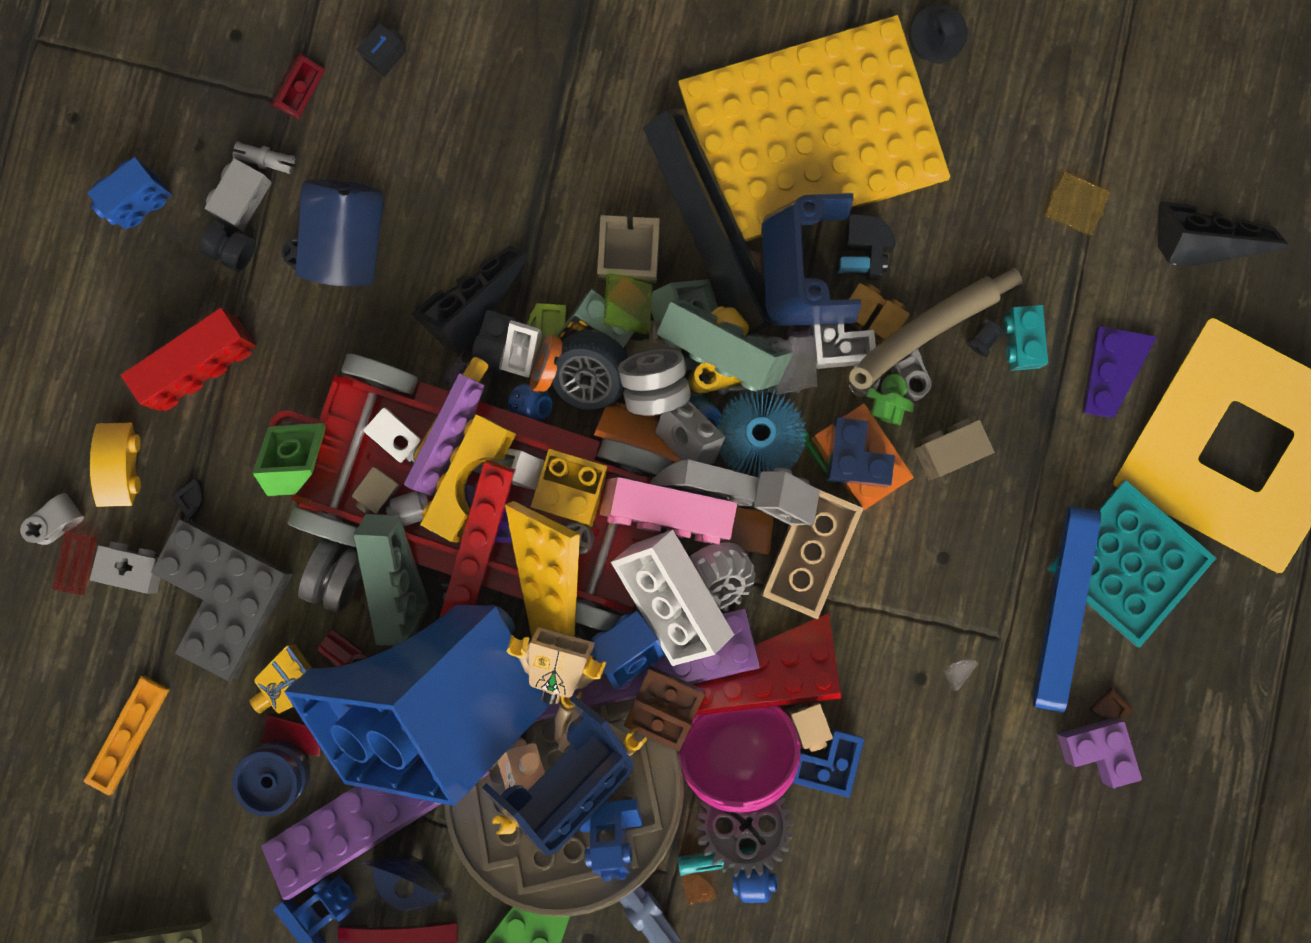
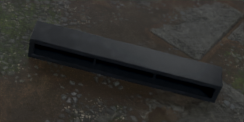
M684 108L665 110L643 127L648 143L656 155L660 169L667 179L672 195L683 214V219L689 227L697 249L701 253L708 274L718 290L720 300L725 308H735L748 323L749 331L747 334L758 332L772 324L768 320L765 311L763 278Z

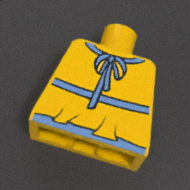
M296 644L286 646L254 679L261 692L252 697L249 702L257 713L261 714L270 706L278 714L294 707L284 691L309 668H312Z

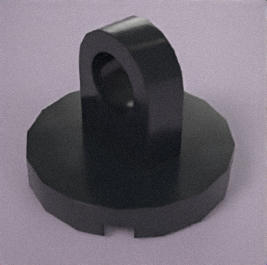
M936 4L924 8L916 15L911 24L909 40L912 49L920 58L925 61L927 59L933 61V63L941 64L951 61L960 54L967 41L968 29L965 19L957 10L947 5Z

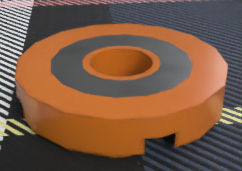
M548 334L541 344L532 368L530 390L542 394V392L547 391L557 372V365L554 363L555 356L560 357L562 354L563 344L561 338Z

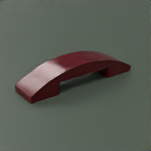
M458 922L427 923L426 926L369 927V925L338 926V943H458Z

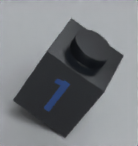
M379 23L357 48V51L365 62L385 77L403 56L406 49L402 43L403 37L394 28L389 27L386 29Z

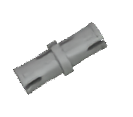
M239 141L235 143L234 149L245 151L246 153L242 154L233 151V159L256 164L260 169L265 170L268 167L292 174L294 167L284 165L282 162L295 164V156L273 152L266 146L258 148Z

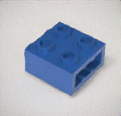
M136 157L120 163L114 173L96 181L93 188L87 192L93 200L90 206L102 219L105 217L111 225L118 224L125 230L140 224L146 214L164 206L167 201L166 199L172 196L156 173Z

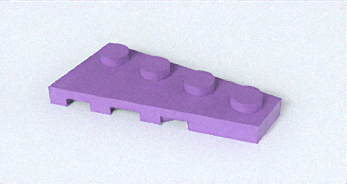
M459 373L404 483L405 486L412 490L435 496L437 482L443 474L447 473L451 465V454L456 447H460L465 437L464 429L467 423L474 418L484 388L483 384Z

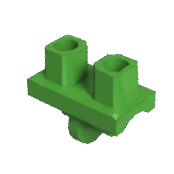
M897 374L887 376L881 385L882 393L869 388L867 397L874 400L870 415L881 418L886 423L901 425L904 412H913L915 404L903 397L907 392L908 385L902 376Z

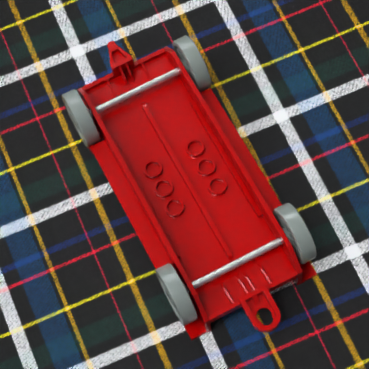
M349 353L346 354L341 369L344 376L334 375L319 420L293 411H281L271 419L269 427L279 426L284 421L296 422L298 425L325 424L326 429L313 473L299 491L292 495L291 500L299 502V505L292 508L288 525L322 538L356 547L354 532L366 513L355 506L358 501L352 495L372 467L379 468L402 485L395 497L415 491L404 485L413 464L406 458L401 463L397 461L363 430L386 407L423 440L450 392L422 382L418 383L416 376L393 366ZM479 402L475 415L485 417L516 433L510 449L523 451L544 461L548 450L552 449L608 467L593 526L589 527L595 537L594 545L588 553L579 554L575 622L597 630L609 631L616 626L617 620L628 613L632 615L635 605L611 561L630 545L654 537L659 532L637 529L636 522H631V526L608 523V517L600 515L607 479L619 477L650 484L651 480L658 473L672 465L673 462L665 457L635 446L610 439H603L600 442ZM398 435L395 437L394 443L400 448H405L408 445V441L403 436ZM472 471L466 483L477 488L480 474ZM511 485L507 499L508 503L515 501L565 527L576 523L531 508V504L536 490ZM428 495L430 501H432L434 496ZM386 509L382 515H387ZM422 521L404 526L403 528L415 563L452 575L461 543L451 542L440 535L432 534V531L420 525ZM495 542L482 586L524 600L513 544Z

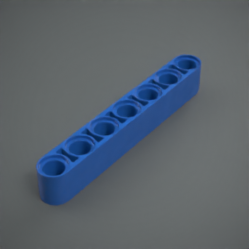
M1074 506L1068 507L1034 687L1033 707L1058 712H1065L1100 530L1101 511Z

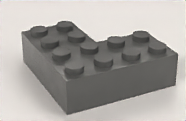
M180 519L151 571L152 574L203 600L175 654L226 681L239 678L293 575L285 569L192 521Z

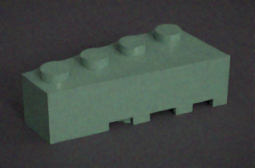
M683 300L670 301L656 333L665 339L664 343L674 349L682 348L690 352L689 356L693 360L700 363L708 362L714 365L716 372L726 377L734 376L741 380V385L751 391L763 390L780 383L794 354L793 351L784 348L783 351L779 352L770 348L769 344L771 341L761 336L759 338L752 335L745 336L743 335V328L733 323L724 321L721 324L717 323L718 317Z

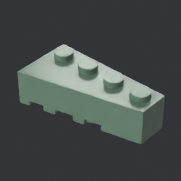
M365 514L360 525L355 529L354 540L376 645L396 646L416 634L430 603L400 516Z

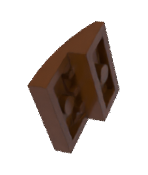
M650 666L625 720L624 727L631 730L637 728L635 732L680 751L692 726L693 718L705 696V690Z

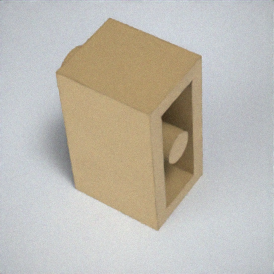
M816 701L801 703L785 709L786 714L790 717L797 730L803 749L809 748L810 752L817 751L827 746L826 741L833 739L820 703Z

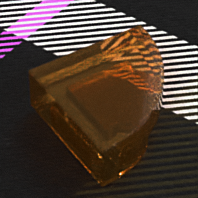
M694 873L682 876L688 905L718 899L714 887L703 877Z

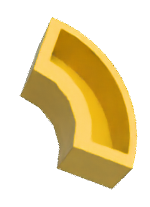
M99 423L95 426L90 451V477L96 507L132 506L136 494L140 492L141 481L139 476H137L136 460L137 452L140 451L141 440L139 435L135 434L132 423Z

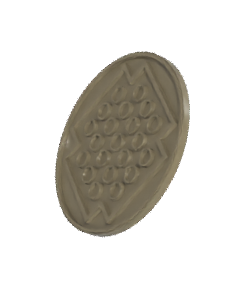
M635 698L591 708L626 735L631 731V729L624 727V723ZM555 717L536 721L526 730L527 745L532 743L537 745L545 772L564 754L558 750L559 744L554 739ZM637 732L633 733L634 739L639 742L646 737ZM646 737L647 741L630 756L633 760L631 774L605 801L637 799L642 813V826L628 827L625 830V843H630L632 848V863H629L631 873H626V879L618 880V878L610 881H603L601 876L592 871L591 867H587L585 848L590 847V832H581L579 829L560 850L552 855H545L517 826L512 834H496L501 829V823L493 824L492 820L497 815L505 814L482 787L487 783L500 796L506 790L498 762L489 769L491 773L480 779L456 806L444 804L447 828L454 849L470 875L485 890L504 903L522 911L544 916L566 917L588 914L608 907L628 896L642 885L656 870L673 842L679 826L684 798V778L678 751ZM615 829L601 831L600 842L615 840Z

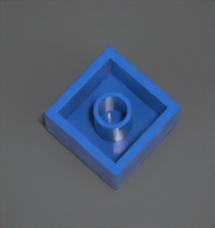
M638 611L632 615L628 613L617 620L616 626L607 632H599L590 640V642L595 643L591 656H593V660L599 663L606 662L603 675L615 692L665 657L658 638Z

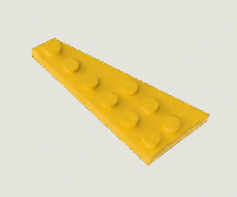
M515 501L505 504L531 637H533L537 627L575 637L580 534Z

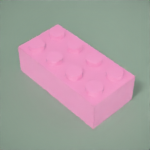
M617 477L607 479L600 515L607 516V522L612 524L631 526V522H636L637 529L661 532V528H664L666 532L673 530L676 536L680 538H690L691 534L695 535L694 541L720 544V539L730 540L737 503Z

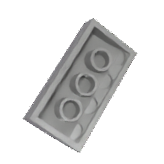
M687 459L676 462L663 469L650 482V484L735 502L737 507L759 510L754 507L759 484L758 477Z

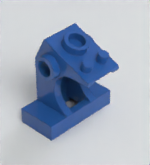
M637 799L604 802L580 828L581 832H590V847L585 848L586 865L591 867L594 873L601 876L603 881H610L615 878L623 880L626 879V873H631L629 863H632V848L630 843H625V830L628 827L642 826V813ZM615 829L614 841L600 842L602 830Z
M340 875L332 881L328 877L322 880L313 888L316 894L300 907L291 898L282 901L273 909L298 943H326L318 931L332 919L336 918L338 922L341 921L353 910L350 905L357 897ZM319 899L330 912L324 918L312 905Z

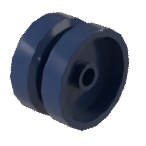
M269 741L258 746L237 765L232 777L233 792L237 801L248 812L258 816L277 815L284 812L306 790L310 780V766L305 755L295 745L285 741Z

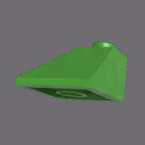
M324 423L268 427L253 471V475L267 496L295 495L312 475L326 429Z

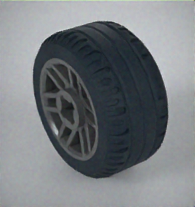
M593 330L577 331L566 337L562 341V354L560 357L555 356L554 363L557 365V372L551 384L555 392L561 396V399L568 402L569 405H573V407L578 409L581 408L582 410L597 411L614 404L625 389L621 384L618 372L620 363L628 358L623 346L619 345L616 339H612L606 333L603 334V332Z

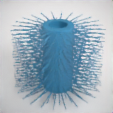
M763 390L761 396V415L758 391L756 392L757 409L752 391L750 395L751 403L747 393H745V400L740 393V401L743 402L735 400L734 404L730 402L735 408L732 410L728 409L727 415L725 416L723 413L721 416L723 418L719 419L721 420L719 423H723L718 429L724 428L719 431L722 434H734L725 436L727 440L723 442H726L728 445L723 443L724 446H721L723 452L721 450L720 452L724 456V464L727 461L728 467L731 464L734 469L740 464L736 471L740 472L746 463L742 472L744 474L752 458L748 471L749 475L757 453L756 462L759 454L758 478H760L761 459L763 472H765L764 461L767 472H770V468L774 471V467H783L790 470L786 465L789 463L793 464L795 456L798 457L803 450L799 449L805 446L799 443L806 441L804 440L805 438L795 439V437L806 436L804 433L798 432L806 430L799 426V424L805 425L801 423L796 415L797 408L792 412L793 403L787 408L790 399L781 408L785 398L784 395L775 409L779 400L778 395L769 414L774 397L773 392L766 417V405L764 416L762 417ZM756 431H763L768 435V439L758 441L753 437V434Z

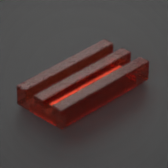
M65 531L52 589L85 595L98 537ZM73 539H75L77 542L70 564L67 585H63ZM86 542V544H85V549H84V553H83V557H82V562H81V566H80V571H79V575H78V579H77V584H76V587H75V582H76L77 573H78V569H79V565H80V560H81V556H82V551H83L84 543Z

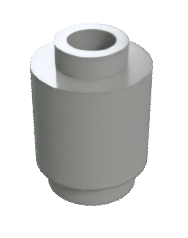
M414 491L390 499V506H386L387 515H399L404 527L423 520L422 512L427 503L430 502L428 494Z

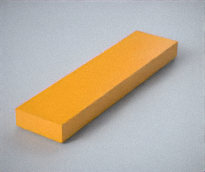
M145 675L140 677L83 782L109 796L114 793L170 690L169 688Z

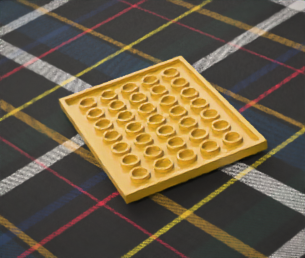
M898 15L678 81L690 123L745 241L761 237L762 221L767 214L804 195L853 193L851 209L944 182L950 178Z

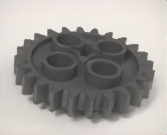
M779 799L759 810L743 813L731 812L733 816L706 802H702L700 808L706 813L698 814L696 820L704 824L697 826L696 832L704 834L698 840V844L708 845L704 851V856L714 854L715 857L712 865L714 866L720 861L724 863L723 873L729 867H733L734 877L738 876L740 869L745 871L747 878H750L752 869H755L758 875L761 876L763 874V865L773 870L775 866L772 859L778 862L783 860L784 857L779 850L788 852L790 846L784 840H792L794 836L791 832L786 831V829H790L794 825L793 821L785 820L790 815L791 809L782 810L781 808L786 799ZM760 820L770 821L773 824V831H762L759 828L758 822ZM719 822H726L731 826L732 831L729 834H721L717 831L715 825ZM748 822L751 825L749 830L746 829L743 832L739 830L741 824L744 825ZM757 838L764 840L766 845H761ZM749 842L754 847V853L751 855L743 854L739 850V844Z

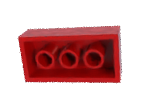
M219 308L121 374V377L140 405L158 411H168L179 403L178 399L185 394L191 395L199 391L203 387L202 383L209 378H217L227 371L226 367L234 361L240 362L248 358L252 354L251 350L257 347V345L236 316Z

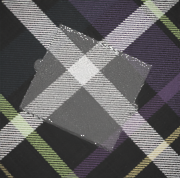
M814 335L798 338L790 336L788 340L771 343V348L779 352L783 351L784 348L794 352L780 383L774 386L776 395L790 392L798 394L800 390L818 386Z

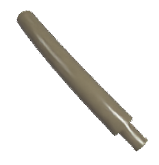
M1011 268L993 279L985 276L908 322L874 348L852 369L849 375L852 385L859 389L869 388L887 370L929 340L976 313L1000 301V294L1022 284V277L1016 268Z

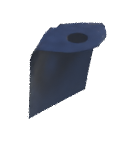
M318 179L304 181L300 196L295 276L336 286L373 285L383 209L382 191L370 186L341 180ZM334 183H342V184H347V185H351V186H340V185H336V184H334ZM338 190H349L350 192L348 195H341Z
M412 855L379 857L362 863V865L372 867L375 885L381 897L390 907L396 908L399 911L421 910L437 902L446 894L442 884L426 863ZM400 879L413 883L414 890L409 897H400L395 892V885Z

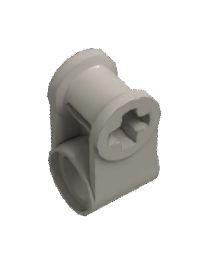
M918 348L890 368L892 374L900 375L906 380L908 385L904 396L906 399L918 401L929 392L931 379L923 364ZM913 379L920 381L923 391L919 393L912 391L909 387V381Z
M63 493L49 500L44 507L25 519L21 525L20 533L28 542L48 545L65 532L80 524L84 516L70 497Z

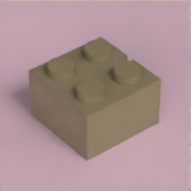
M601 215L597 268L599 281L618 282L624 277L629 282L657 284L660 218L633 217V230L628 229L627 217Z
M967 418L946 428L948 431L946 435L940 430L920 440L922 445L915 448V451L929 481L995 453L980 420L971 423L970 419Z

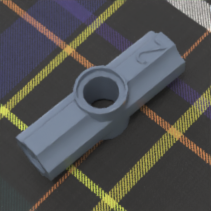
M642 885L620 900L624 907V912L632 925L638 931L641 930L650 943H679L681 941L680 936L662 914L663 909L650 891H645Z

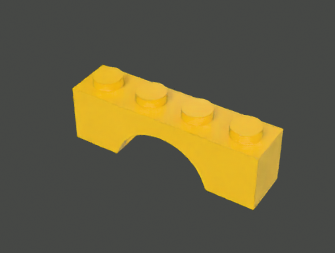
M477 414L474 419L467 423L464 429L465 437L460 447H456L450 457L451 465L447 473L439 478L436 485L437 492L433 500L427 503L422 512L423 520L420 525L451 542L461 543L470 513V508L465 498V486L469 475L486 460L503 461L516 436V433Z

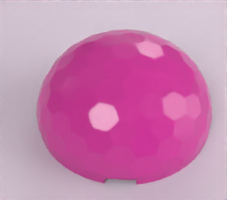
M778 706L696 715L680 748L679 760L687 784L700 799L723 811L743 813L769 806L787 791L794 781L800 765L801 744L797 730L790 717Z

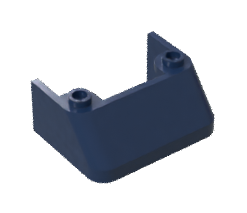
M853 193L804 195L764 217L761 226L765 311L771 323L779 326L856 323L861 307V299L830 300L829 288L824 281L818 278H804L801 225H812L818 221L848 220L853 202Z
M575 695L569 700L580 716L572 721L568 727L567 740L571 747L528 791L522 785H514L507 788L500 796L487 783L482 787L498 808L545 855H552L560 850L619 788L633 770V760L607 721Z

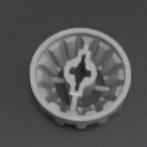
M729 542L712 544L700 549L689 557L718 608L722 611L728 612V606L734 602L739 605L742 601L741 595H749L756 573L754 565L741 546Z

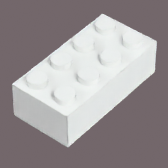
M673 530L634 543L611 561L646 623L658 638L661 648L672 666L715 655L734 636L730 626Z

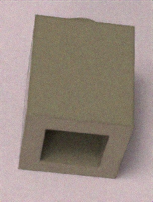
M372 467L352 495L358 501L355 506L366 514L374 512L375 514L382 515L386 506L390 504V499L395 497L402 485L379 468Z

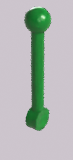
M801 431V433H804V435L806 436L798 437V439L805 438L804 440L806 441L801 443H805L806 447L808 448V450L810 451V453L812 454V456L814 457V459L826 475V480L828 471L827 466L825 465V463L823 462V460L821 459V457L809 441L808 432ZM826 480V482L829 483V484H833V483L836 482V481H827V480Z

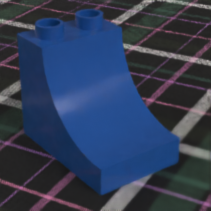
M455 605L434 623L402 643L352 664L333 668H309L284 691L344 784L452 806L458 804L551 705L542 701L543 690L531 687L529 675L525 673L519 658L508 654L507 648L510 636L515 631V625L511 617L503 609L495 605Z

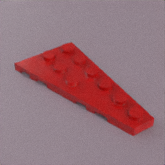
M829 613L754 645L760 668L692 684L705 690V696L695 716L841 699Z

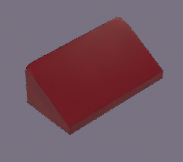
M301 53L297 54L269 105L299 119L326 69Z
M272 713L266 715L262 743L285 741L295 745L302 753L321 756L322 749L303 721Z

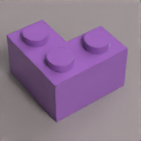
M1111 718L1057 734L1065 763L1078 767L1096 761L1103 784L1116 788L1142 780L1124 721Z

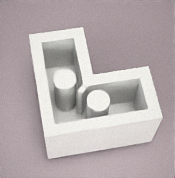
M844 324L810 325L814 369L856 366L876 348L874 330L845 332Z

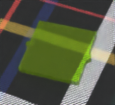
M611 273L607 274L603 324L622 328L624 332L630 330L647 335L650 330L652 285L634 280L632 276L626 278Z

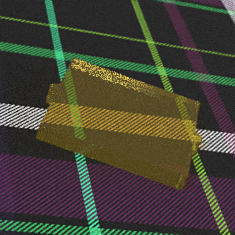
M1064 172L1056 190L1051 192L1052 199L1044 216L1091 236L1099 218L1104 216L1103 209L1111 192Z

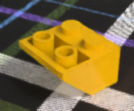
M549 449L531 508L592 527L601 501L608 467Z

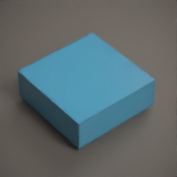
M842 256L837 263V274H866L870 269L869 257Z

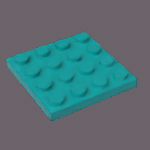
M1123 480L1097 509L1101 511V524L1086 604L1136 647H1141L1210 567L1216 557L1127 480ZM1058 556L1047 567V570L1050 571L1054 576L1056 572Z

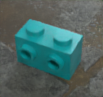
M1043 305L1013 307L1005 313L1003 319L1004 332L1007 334L1008 339L1006 359L1010 363V371L1040 369L1048 364Z

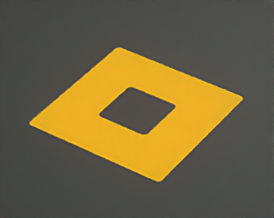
M1209 319L1117 474L1114 486L1117 487L1123 480H1127L1165 514L1272 571L1282 573L1311 528V369L1217 319ZM1233 401H1238L1294 432V438L1260 492H1254L1201 464L1198 460L1200 453Z

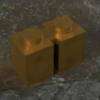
M859 283L849 300L861 299V307L856 323L848 324L860 331L876 306L879 307L880 311L868 330H874L875 341L882 343L903 326L910 313L905 311L906 307L895 299L886 301L880 295L881 291L875 286L868 283L865 285Z

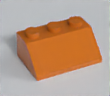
M615 402L614 406L605 407L594 434L596 440L602 442L603 439H610L635 446L671 460L673 464L682 461L655 433L659 423V416L633 414L627 410L625 404Z

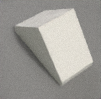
M510 321L501 370L527 378L530 377L543 337L540 329Z

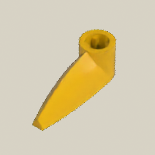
M708 362L698 365L690 372L688 377L690 388L697 393H707L741 383V380L734 376L726 377L715 371L716 367ZM704 372V375L709 376L710 380L706 384L699 379V375Z

